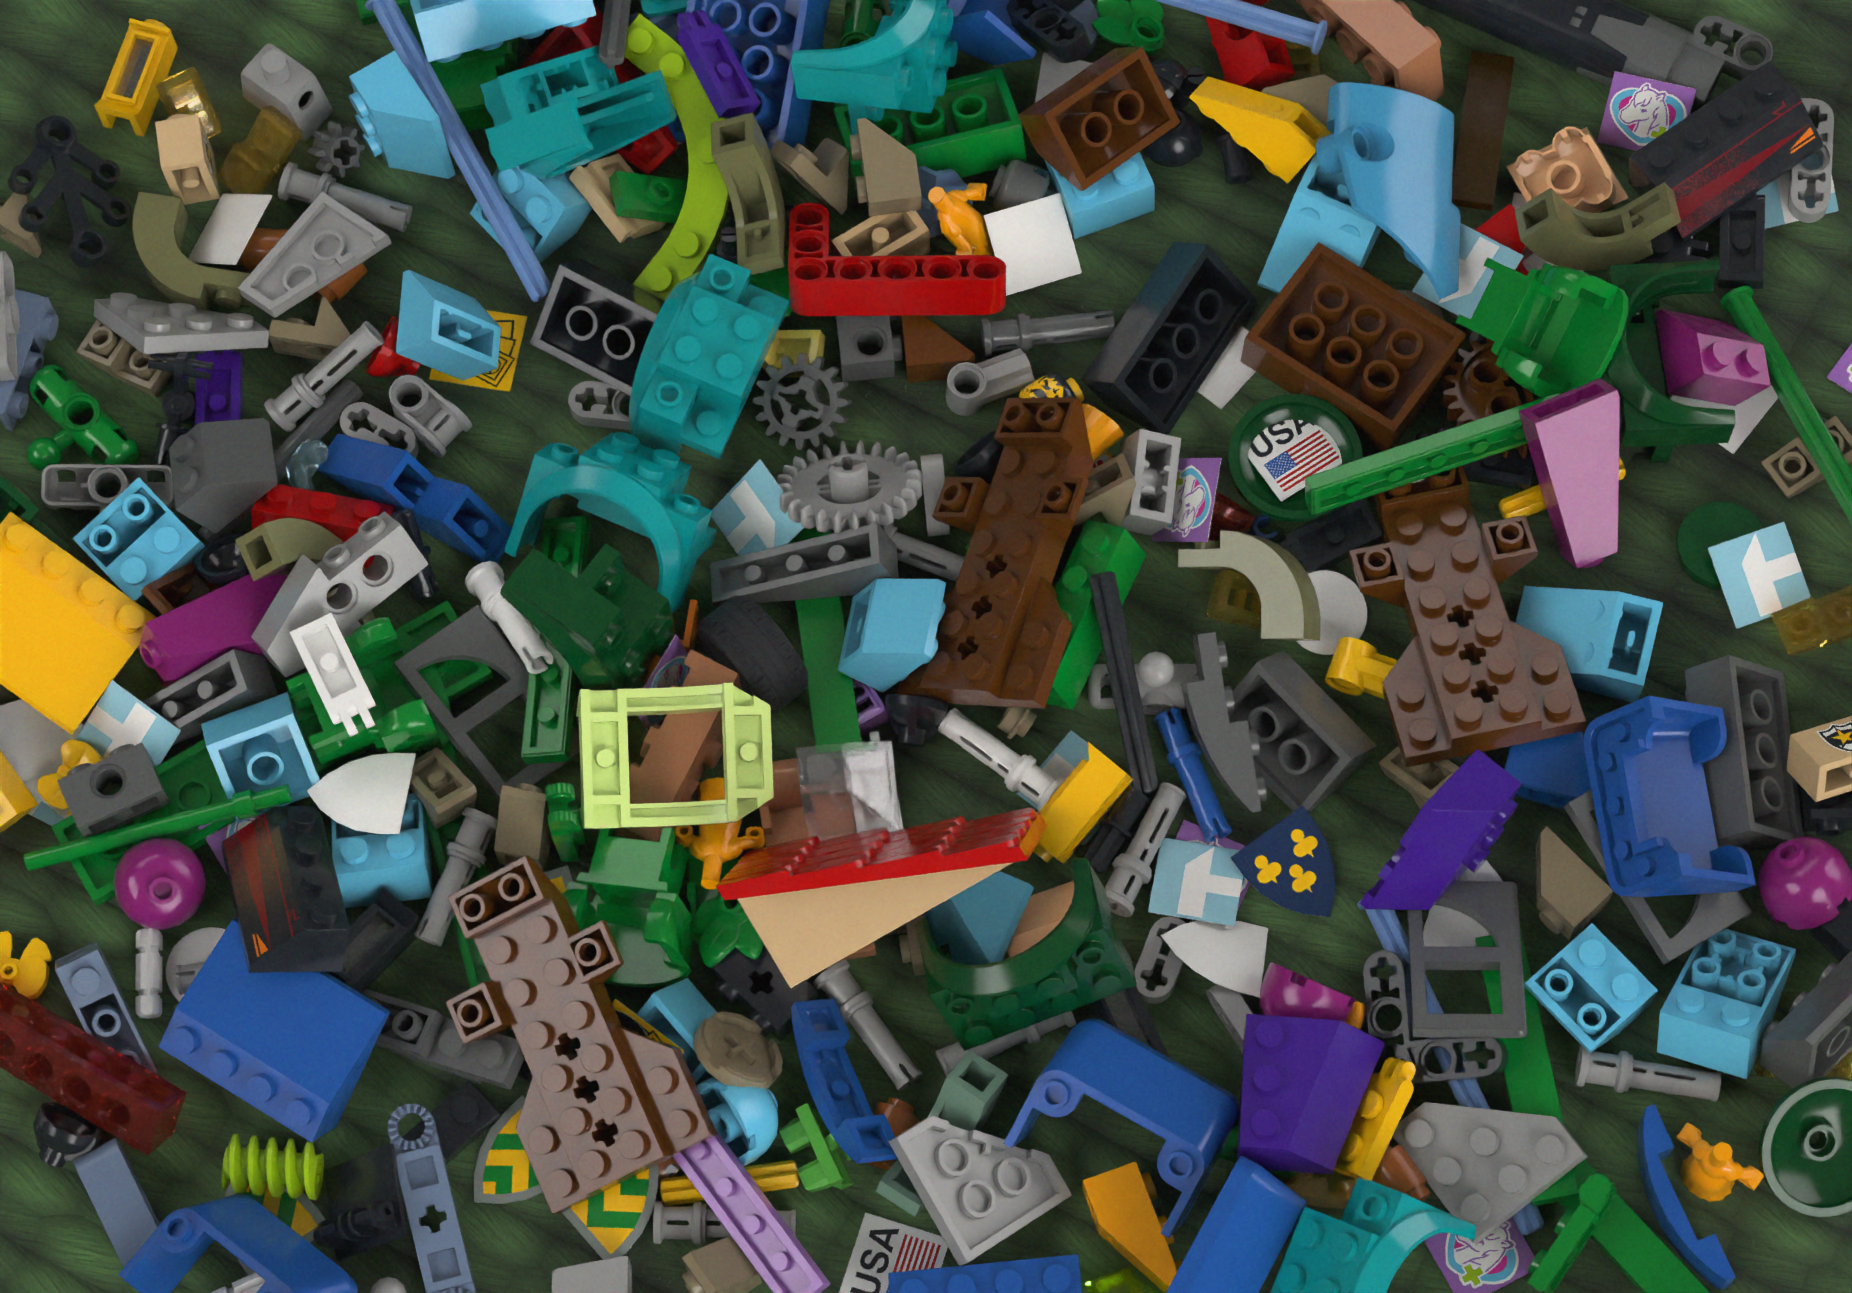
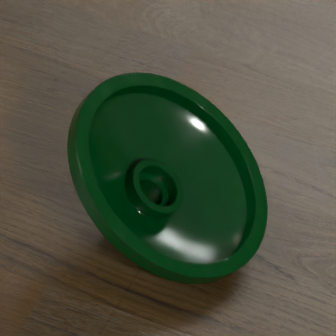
M1285 394L1266 399L1252 407L1240 419L1232 433L1228 448V468L1235 488L1242 498L1254 509L1266 516L1282 521H1310L1333 512L1337 508L1311 515L1305 503V487L1281 502L1249 460L1248 452L1258 434L1270 425L1285 420H1302L1321 427L1334 439L1340 450L1341 465L1363 458L1362 446L1356 429L1339 409L1322 399L1303 394Z
M1822 1077L1798 1085L1776 1103L1763 1125L1758 1148L1759 1164L1764 1175L1763 1178L1769 1189L1780 1201L1802 1214L1815 1217H1831L1852 1210V1080ZM1819 1131V1139L1814 1144H1809L1811 1135Z

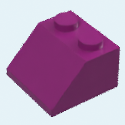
M1662 309L1655 312L1669 395L1736 406L1771 386L1764 345L1728 322Z

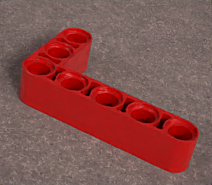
M812 202L801 203L791 209L789 216L788 258L789 305L799 315H990L1000 312L1005 307L1006 265L1000 258L989 255L830 256L828 209L821 204Z

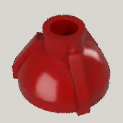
M392 316L382 333L384 343L373 350L365 368V373L373 377L403 376L404 373L408 375L416 374L421 363L396 353L398 318Z

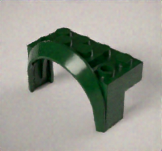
M1087 858L1072 860L1074 894L1069 909L1059 924L1037 944L1010 958L982 965H964L952 962L950 946L945 944L939 947L932 936L928 919L924 917L915 924L929 996L964 1051L1137 985L1131 957L1114 930L1105 888Z

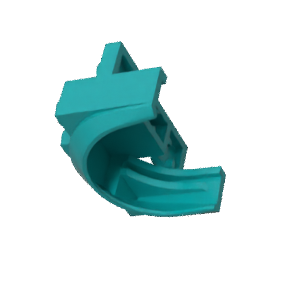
M889 0V10H894L892 16H882L874 37L858 44L836 49L794 50L791 67L797 98L847 104L852 135L857 134V119L866 118L875 124L876 121L882 120L885 108L932 113L937 97L944 95L948 68L955 66L958 55V44L956 41H952L951 38L953 10L947 8L946 0Z
M599 45L509 72L498 76L495 80L481 84L485 107L495 125L485 129L489 141L490 153L496 160L499 171L502 172L519 166V169L540 179H548L601 158L673 122L677 114L662 71L658 70L619 84L615 70L607 69L606 64L599 62Z
M709 254L702 271L681 280L668 295L654 321L635 373L629 402L631 435L639 439V444L653 450H669L679 455L684 444L720 459L787 312L790 300L749 284L751 270L713 254Z
M611 432L581 455L578 454L579 452L575 447L565 443H550L535 453L504 551L510 556L516 557L518 550L524 545L534 546L551 501L554 497L561 499L564 494H568L579 500L577 508L651 539L659 562L657 592L669 600L672 614L683 605L697 558L713 545L717 532L716 529L708 526L713 510L701 506L698 499L683 494L692 465L680 461V457L669 450H653L641 445L638 438L623 432Z
M1358 1177L1341 1220L1304 1206L1270 1293H1386L1400 1265L1421 1242L1439 1233H1452L1474 1240L1476 1225L1402 1192Z

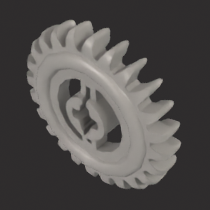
M842 440L837 456L832 455L827 444H824L822 448L823 459L821 460L817 458L815 452L808 449L806 453L807 465L804 459L795 456L793 458V466L784 465L783 474L777 477V483L784 492L780 496V510L784 514L788 511L789 519L796 523L801 522L802 527L808 529L817 527L818 532L824 533L830 529L834 530V533H840L849 529L856 530L858 527L874 523L888 526L894 523V519H901L906 516L907 511L912 510L917 505V500L922 496L923 478L921 471L918 470L917 462L915 460L910 461L906 452L897 455L896 448L891 446L885 451V456L882 457L881 445L879 442H876L872 447L871 454L867 455L865 454L862 440H859L854 454H849L846 444Z

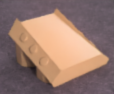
M1565 127L1555 134L1551 145L1540 150H1528L1518 156L1516 162L1506 166L1526 202L1552 188L1571 207L1584 212L1598 213L1629 198L1587 127L1581 130L1576 127Z

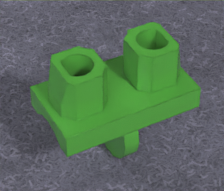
M809 1103L796 1108L798 1117L782 1127L779 1132L785 1146L793 1154L812 1145L817 1159L798 1168V1174L805 1189L814 1193L831 1186L843 1190L853 1185L854 1183L838 1150L841 1147L827 1129L817 1108L812 1109ZM842 1150V1153H843V1155H844L846 1161L852 1160V1159Z

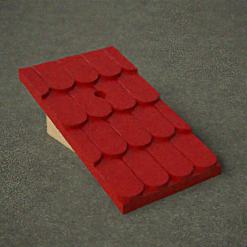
M1024 808L966 821L963 816H958L889 832L885 827L823 841H820L818 836L815 835L747 851L721 882L716 885V888L724 901L733 899L739 901L789 987L792 988L1013 862L1027 861L1048 825L1040 812H1035L1033 808Z

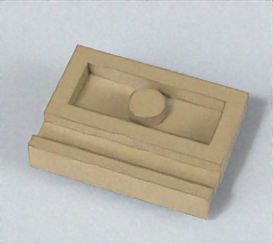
M620 154L590 162L584 168L581 165L577 166L569 176V179L619 243L624 242L628 237L634 239L661 230L666 225L665 222L617 216L609 177L615 171L634 173Z

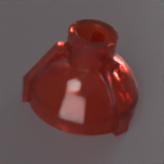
M1216 491L1208 540L1218 541L1220 539V530L1241 533L1251 527L1255 517L1244 507Z

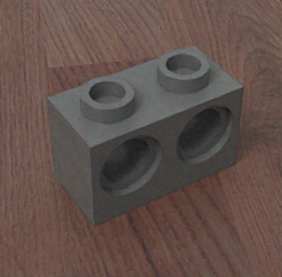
M835 316L842 382L895 377L894 361L902 360L900 334L891 335L890 321L898 320V316ZM867 345H874L881 349L875 355H865L860 352Z

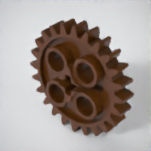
M1486 337L1484 345L1471 339L1468 352L1459 349L1456 353V361H1451L1447 367V375L1443 378L1442 406L1448 407L1447 420L1457 421L1456 427L1542 398L1520 386L1501 367L1495 365L1499 356L1491 351L1494 341ZM1528 444L1516 447L1520 456L1526 458L1529 448ZM1511 449L1502 452L1503 457L1507 458Z

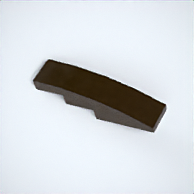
M1477 51L1471 52L1453 168L1452 203L1456 206L1492 211L1515 57Z

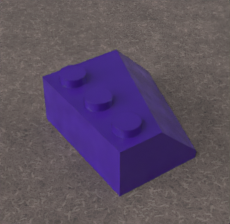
M1477 749L1423 805L1400 840L1401 846L1378 874L1381 879L1372 889L1366 892L1359 904L1366 909L1430 910L1467 869L1475 873L1487 860L1491 853L1488 849L1504 831L1502 825L1518 806L1513 801V798L1522 783Z
M1246 1014L1243 1036L1237 1161L1242 1155L1266 1170L1332 1174L1385 1042L1341 1020Z

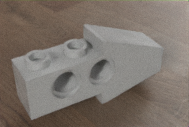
M384 511L379 516L371 517L363 522L358 532L346 542L330 548L318 564L313 563L304 554L301 555L251 637L269 662L285 677H288L306 667L289 632L332 613L343 638L348 637L361 626L358 621L429 564L402 525ZM375 555L372 565L362 570L364 562L369 557ZM339 583L337 592L327 598L329 589Z

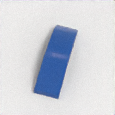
M835 998L794 1002L791 1007L792 1024L802 1071L816 1108L834 1140L857 1164L898 1159L888 1142L895 1137L885 1114L873 1115L844 1048L851 1035Z
M1655 1104L1645 1108L1639 1120L1637 1149L1641 1178L1652 1211L1664 1234L1687 1264L1719 1290L1727 1288L1736 1278L1716 1234L1697 1240L1661 1163V1160L1668 1158L1674 1149L1673 1142Z

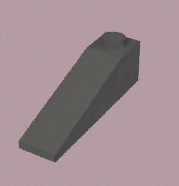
M878 523L858 527L856 530L849 529L840 533H832L710 563L712 603L716 607L720 606L735 595L749 597L755 603L856 595L876 578L899 579L897 547Z
M233 649L142 702L181 730L173 743L175 745L202 734V723L278 696L265 656Z

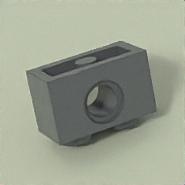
M142 742L135 746L133 744L122 745L114 749L108 758L93 765L91 763L80 764L69 770L66 777L57 780L76 826L84 838L111 831L171 804L151 756ZM112 781L123 782L121 789L116 794L110 796L103 795V790L108 783Z

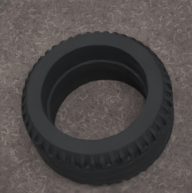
M735 595L729 598L727 602L721 604L699 623L698 636L710 659L739 673L742 691L768 703L771 708V715L780 711V709L784 708L807 688L808 672L798 653L776 623L749 597Z

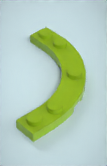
M639 13L628 27L624 57L645 74L658 70L662 71L671 100L683 127L688 150L689 173L687 190L677 222L660 250L633 283L638 288L665 301L673 288L681 280L702 271L709 254L714 253L721 239L720 232L731 199L723 176L712 157L711 123L728 119V117H718L682 47Z

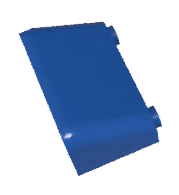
M1647 696L1597 717L1586 728L1584 751L1606 875L1610 888L1616 894L1637 898L1737 892L1756 885L1749 854L1743 848L1733 845L1718 848L1703 763L1717 757L1725 747L1727 731L1722 708Z

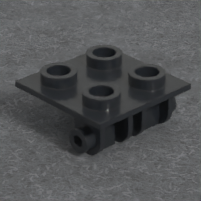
M388 1144L324 1170L331 1220L321 1221L314 1230L313 1237L319 1246L335 1249L337 1261H342L407 1236L394 1144Z

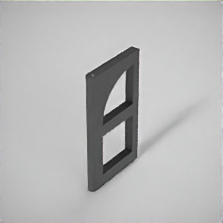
M478 605L472 607L461 617L394 662L392 668L418 700H424L430 716L498 802H500V793L503 785L516 788L518 783H526L535 786L569 762L530 764L507 782H504L468 736L470 732L520 697L526 704L529 672L523 661ZM468 660L494 669L508 682L457 718H454L418 671L442 661ZM574 725L572 728L570 760L580 754L579 732Z
M1592 790L1567 803L1564 809L1606 873L1598 826L1590 815L1595 810ZM1739 891L1696 894L1694 906L1688 920L1679 932L1669 939L1643 897L1620 896L1663 965L1742 918H1748L1750 913H1752Z
M1456 881L1435 904L1459 911L1476 920L1491 935L1496 947L1424 946L1422 910H1407L1413 1037L1523 1038L1527 1036L1517 884L1505 881ZM1425 970H1499L1502 1014H1427Z

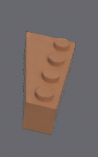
M1296 0L1315 23L1319 24L1321 20L1327 21L1326 35L1330 36L1335 32L1336 40L1346 58L1353 65L1359 61L1364 64L1366 71L1372 78L1370 84L1408 91L1432 101H1436L1445 94L1440 56L1441 41L1431 27H1423L1413 18L1411 11L1403 2H1395L1394 0Z
M690 649L683 663L690 670L682 686L674 684L671 686L688 687L733 683L734 686L742 690L739 673ZM722 711L663 715L664 721L662 725L655 724L650 727L640 751V756L644 758L642 764L639 765L634 762L629 767L630 804L693 802L697 799L701 783L699 782L707 767L713 769L723 753ZM669 826V827H666V828H672L673 831L675 832V828H676L677 826ZM663 827L616 828L615 835L621 838L659 842Z

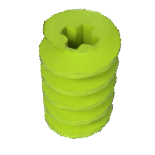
M233 1133L223 1158L221 1178L223 1192L228 1189L231 1183L234 1193L243 1194L250 1185L252 1193L261 1196L268 1186L271 1196L280 1197L287 1187L290 1198L298 1199L305 1189L308 1199L317 1200L323 1183L324 1154L323 1152L315 1154L314 1144L308 1140L302 1153H298L295 1140L292 1138L288 1139L283 1151H278L275 1137H270L265 1150L260 1149L256 1135L251 1136L246 1148H241L239 1135Z

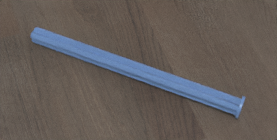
M367 0L364 4L366 10H373L395 52L439 116L447 146L531 300L538 302L547 298L552 286L431 64L427 61L426 55L395 0Z
M1154 0L1310 47L1311 53L1315 55L1319 53L1327 31V21L1321 20L1317 24L1240 0Z
M1360 900L1357 906L1359 910H1366L1384 950L1400 954L1409 964L1408 937L1395 910L1366 909L1359 904ZM1392 966L1393 969H1394V971H1395V973H1396V972H1397L1396 966ZM1425 975L1427 1014H1444ZM1426 1037V1038H1427V1039H1435V1038H1445V1037ZM1438 1047L1433 1052L1444 1073L1451 1064V1056L1446 1048ZM1462 1053L1463 1062H1465V1061H1467V1060H1466L1464 1054ZM1463 1065V1067H1462V1071H1461V1072H1465V1071H1466L1464 1065ZM1476 1079L1448 1082L1459 1106L1490 1109ZM1531 1202L1512 1216L1522 1235L1536 1232L1544 1225V1220L1537 1206L1532 1207Z

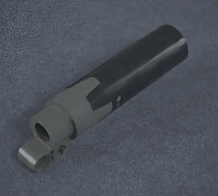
M1411 0L1611 88L1614 71L1697 89L1691 109L1693 111H1697L1709 102L1722 73L1741 81L1767 62H1771L1773 56V47L1768 38L1715 15L1706 16L1696 24L1694 33L1618 0ZM1711 35L1719 37V40L1712 47L1707 46L1705 40H1709ZM1731 42H1734L1735 47L1731 57L1727 55V50L1730 51ZM1746 51H1755L1762 56L1763 62L1758 65H1748L1743 62L1740 56Z

